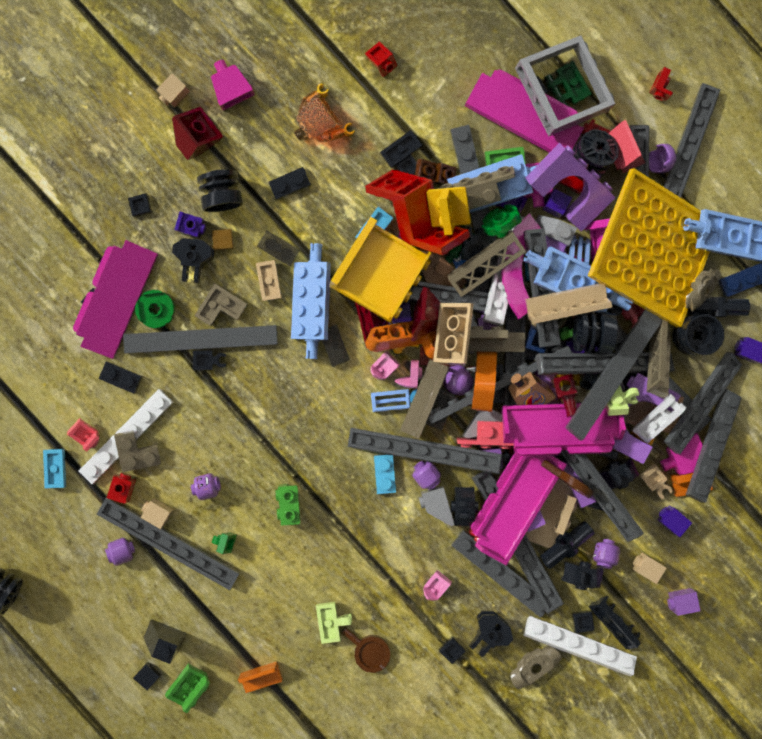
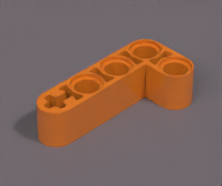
M413 321L374 327L371 329L365 344L367 349L373 352L422 344L425 354L429 358L434 359L437 326L433 331L415 342L411 341Z
M477 352L472 410L492 412L496 384L497 352Z

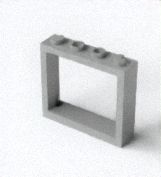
M581 35L519 60L515 67L548 137L607 113L615 105L614 96L609 92L605 78L600 74L597 62L592 58L588 44ZM574 49L601 104L558 121L531 66Z

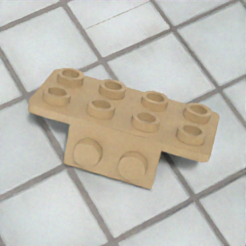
M560 479L557 480L540 508L546 524L525 533L529 541L547 548L556 544V538L559 534L564 535V532L568 531L571 520H569L571 513L576 511L578 504L576 502L577 498L573 496L570 487Z

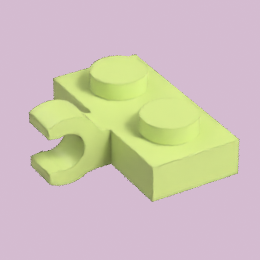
M619 386L605 407L608 416L627 415L629 412L628 404L638 403L636 396H639L638 389L630 388L623 392L621 386Z
M336 602L316 604L321 644L341 641L339 626L351 625V614L338 616Z

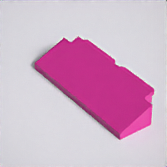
M500 69L494 70L491 77L482 73L465 103V107L549 153L559 143L564 148L568 145L573 149L584 129L576 125L548 137L521 80ZM545 94L558 121L577 114L576 110Z
M125 240L122 248L115 245L106 248L92 281V284L96 287L95 291L87 293L73 325V330L77 332L76 335L84 338L80 347L111 359L115 358L123 339V334H125L135 311V305L141 297L158 257L157 253Z
M564 404L502 406L503 442L513 443L514 452H517L520 456L558 455L562 450H567L570 454L610 453L615 444L614 440H622L626 427L623 415L608 416L606 408H604L584 440L580 441L565 428L572 417L567 418Z
M517 452L514 453L497 481L496 486L499 489L496 493H491L471 525L472 533L479 537L475 546L481 552L504 565L508 564L558 480L557 476L541 466L542 462L546 459L562 471L567 465L552 455L520 456Z

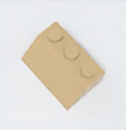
M440 303L433 362L456 366L467 364L474 304Z

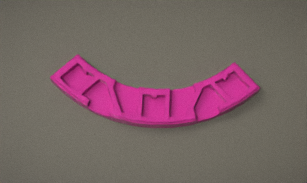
M530 213L512 231L524 249H526L524 231L541 229ZM515 242L507 246L506 254L514 255L520 251ZM524 254L501 269L502 284L505 288L506 298L518 319L527 313L525 299L529 298L522 277Z

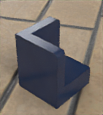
M531 325L525 341L526 348L545 353L546 348L539 347L537 326Z

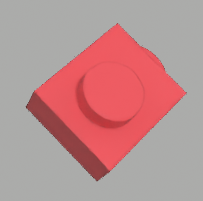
M81 418L67 431V435L80 443L86 452L90 448H94L99 442L98 431Z

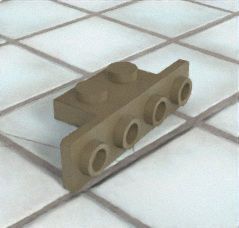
M503 166L497 171L491 173L483 172L478 177L464 178L454 184L447 183L438 189L466 187L469 210L501 201L497 183L514 178V167Z
M472 326L468 351L524 352L525 333L508 332V330H503V327H491V330H483L482 326Z

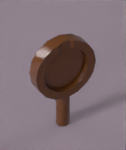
M546 459L542 462L541 466L557 476L578 493L588 499L591 498L594 492L585 484L560 470Z
M346 627L342 630L341 634L356 645L354 657L356 664L362 670L376 673L387 666L390 661V648L384 638L378 635H368L360 639Z

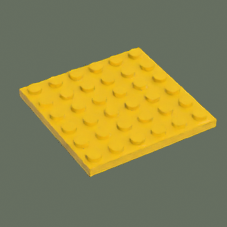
M635 168L629 169L588 277L605 285L607 288L671 325L682 327L688 311L685 308L686 297L694 290L691 288V283L695 282L696 277L703 271L710 251L696 249L698 233L685 231L683 226H689L684 224L687 218L700 221L701 210Z

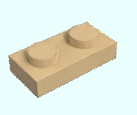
M276 261L256 263L262 301L281 299Z

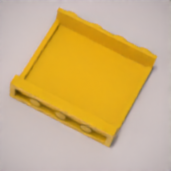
M370 217L331 279L329 287L391 322L393 317L397 319L403 310L400 308L402 302L407 303L412 295V292L409 291L412 285H418L422 278L419 275L421 270L424 269L426 271L432 260L429 259L431 252L429 251L426 255L377 226V220Z

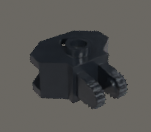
M183 238L173 244L172 253L181 261V266H183L182 282L188 281L189 268H195L194 283H199L201 269L204 268L206 263L214 259L215 251L203 240Z
M630 457L607 464L608 466L598 471L611 489L618 488L619 490L628 487L629 483L639 476Z
M455 486L454 501H451L454 526H471L475 519V513L479 511V503L475 501L474 487Z
M564 561L565 569L564 575L561 576L562 581L573 584L575 588L580 590L600 588L603 568L592 565V563L587 561Z
M480 611L476 616L479 629L469 647L473 650L481 640L486 642L478 655L483 657L491 647L494 649L495 646H509L513 641L509 623L496 612Z

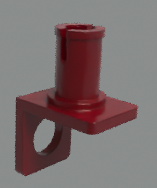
M569 374L553 379L558 401H563L567 418L572 417L577 411L575 397L578 396L573 376ZM566 380L570 382L571 387L568 391L560 390L559 384L561 381Z

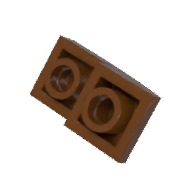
M418 159L415 175L431 179L435 184L444 185L448 183L447 179L456 176L457 167Z

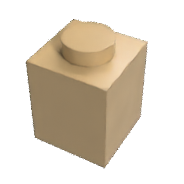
M173 73L157 88L160 94L159 99L166 106L170 104L174 108L190 92L186 85Z
M154 498L150 502L146 501L141 509L143 514L140 518L161 529L166 525L174 509Z
M644 553L638 555L633 561L634 566L632 569L655 584L658 583L666 570L665 566Z

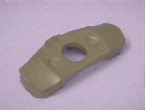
M710 268V271H702L696 277L695 282L691 283V288L694 290L686 297L685 308L691 309L693 312L704 303L719 283L721 273L718 269L714 271Z
M546 646L542 650L537 648L526 653L517 662V668L510 674L513 685L517 689H522L535 682L561 661L560 653L551 646ZM534 664L542 666L539 673L531 672Z

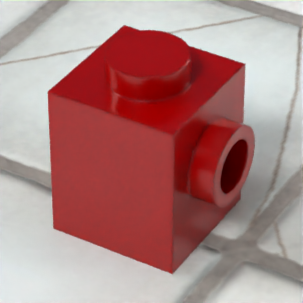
M122 472L114 475L106 498L126 504L131 499L136 479L131 478L132 475Z

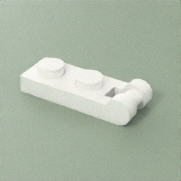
M669 394L662 403L633 428V432L648 444L685 411L686 406L682 403L679 404L675 400L676 398ZM669 406L674 409L672 412L667 410Z

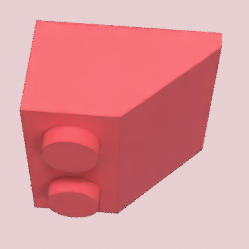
M626 120L622 121L609 134L613 136L619 148L618 158L614 164L617 170L621 169L623 173H626L629 169L644 164L645 161Z

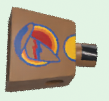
M528 372L524 376L515 374L511 378L513 384L508 389L517 405H546L556 398L550 386L532 372Z

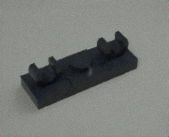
M608 596L601 597L599 601L592 602L589 605L593 613L626 650L639 647L641 642L638 638L641 633L635 632L633 634L632 628L634 625H626L624 620L614 613L615 604H606Z

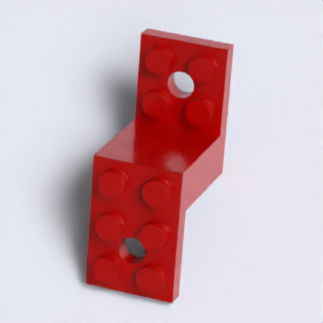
M392 169L365 186L366 193L393 202L401 240L412 246L444 255L470 237L469 230L455 226L452 235H444L443 228L432 226L426 194L427 190L434 189L431 179Z

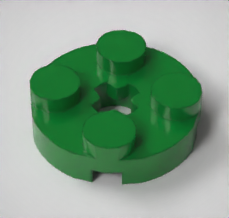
M508 204L504 205L505 209L499 210L497 207L490 211L482 220L484 223L482 228L489 236L497 235L498 238L505 237L509 230L522 221L517 207Z
M149 290L144 292L135 305L136 316L140 322L149 328H162L172 322L175 314V304L168 294L160 290ZM153 304H157V307H160V311L156 315L150 310L154 307Z

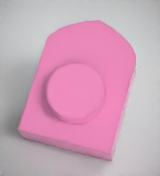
M386 351L371 366V374L378 380H385L400 364Z
M411 360L410 377L398 378L395 382L406 388L417 389L418 378L422 379V367H418L419 360Z
M437 570L424 585L423 592L426 599L430 601L438 600L451 585L452 581Z

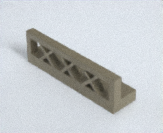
M510 230L505 237L498 238L447 274L448 280L462 297L526 253V250L512 230ZM515 242L520 251L514 255L506 254L507 246ZM494 255L502 256L501 264L498 266L490 265L491 257ZM477 267L486 268L485 275L482 277H474V270ZM461 278L470 279L469 286L464 290H461L456 283Z
M661 319L662 322L649 343L647 392L665 398L669 395L671 332L668 331V322Z
M429 360L400 431L417 439L420 438L449 366Z

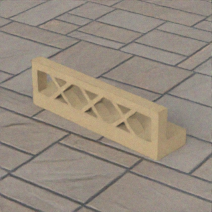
M600 283L525 299L528 318L532 324L612 308V302L607 298L606 286Z

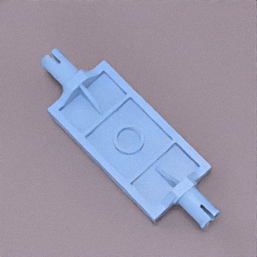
M521 154L447 180L448 183L454 184L464 178L478 177L483 172L491 173L497 171L503 166L514 167V178L497 183L501 201L469 210L470 213L534 193L532 186L525 178L536 166L526 167L523 155Z
M707 209L701 210L700 221L690 218L685 220L684 224L689 226H683L684 230L698 233L696 249L762 262V221Z
M318 243L310 244V261L294 262L291 339H305L307 341L306 359H318V342L320 340H328L331 263L321 261L322 244Z
M548 247L544 257L531 250H528L525 256L527 258L524 257V262L539 268L534 284L553 293L599 284L588 277L590 265L553 247ZM606 287L607 298L612 302V305L614 304L626 311L631 308L629 303L633 304V302ZM607 309L597 310L594 313L606 312Z

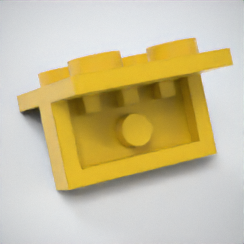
M466 187L427 190L426 194L433 227H441L444 229V235H452L455 225H469L471 223Z

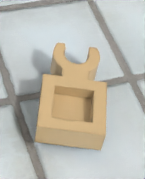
M651 465L639 475L652 492L656 489V494L660 498H665L662 495L664 489H667L670 493L673 492L672 488L664 483L668 479L657 465Z

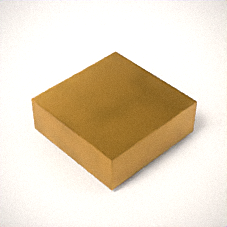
M232 229L212 231L213 248L215 251L234 249Z

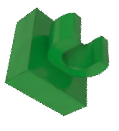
M228 532L218 536L214 535L211 543L218 545L216 552L221 554L232 553L237 534Z

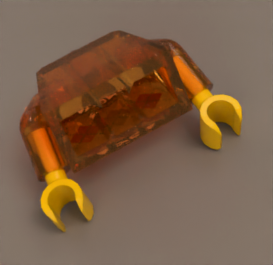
M322 83L317 86V91H312L301 101L298 110L299 114L296 116V120L301 127L294 132L300 141L308 136L310 140L332 142L344 137V134L350 137L355 132V130L348 132L346 129L352 126V123H347L344 129L341 128L343 126L325 100L329 89L325 92L320 91L324 88Z

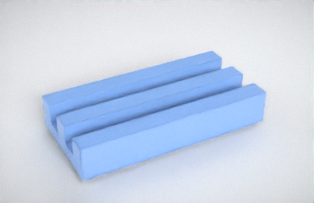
M574 235L569 246V255L574 257L575 244H577V259L582 261V248L584 246L583 262L589 264L591 239L587 238L586 241H583V237L579 236V239H576V235Z
M409 389L371 393L373 412L407 409L410 407ZM404 393L406 397L375 400V396ZM406 401V405L376 408V404Z

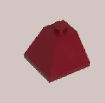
M201 106L175 115L172 118L176 146L187 160L202 155L224 137Z
M423 287L413 311L411 341L414 342L433 331L438 324L441 302L427 287Z

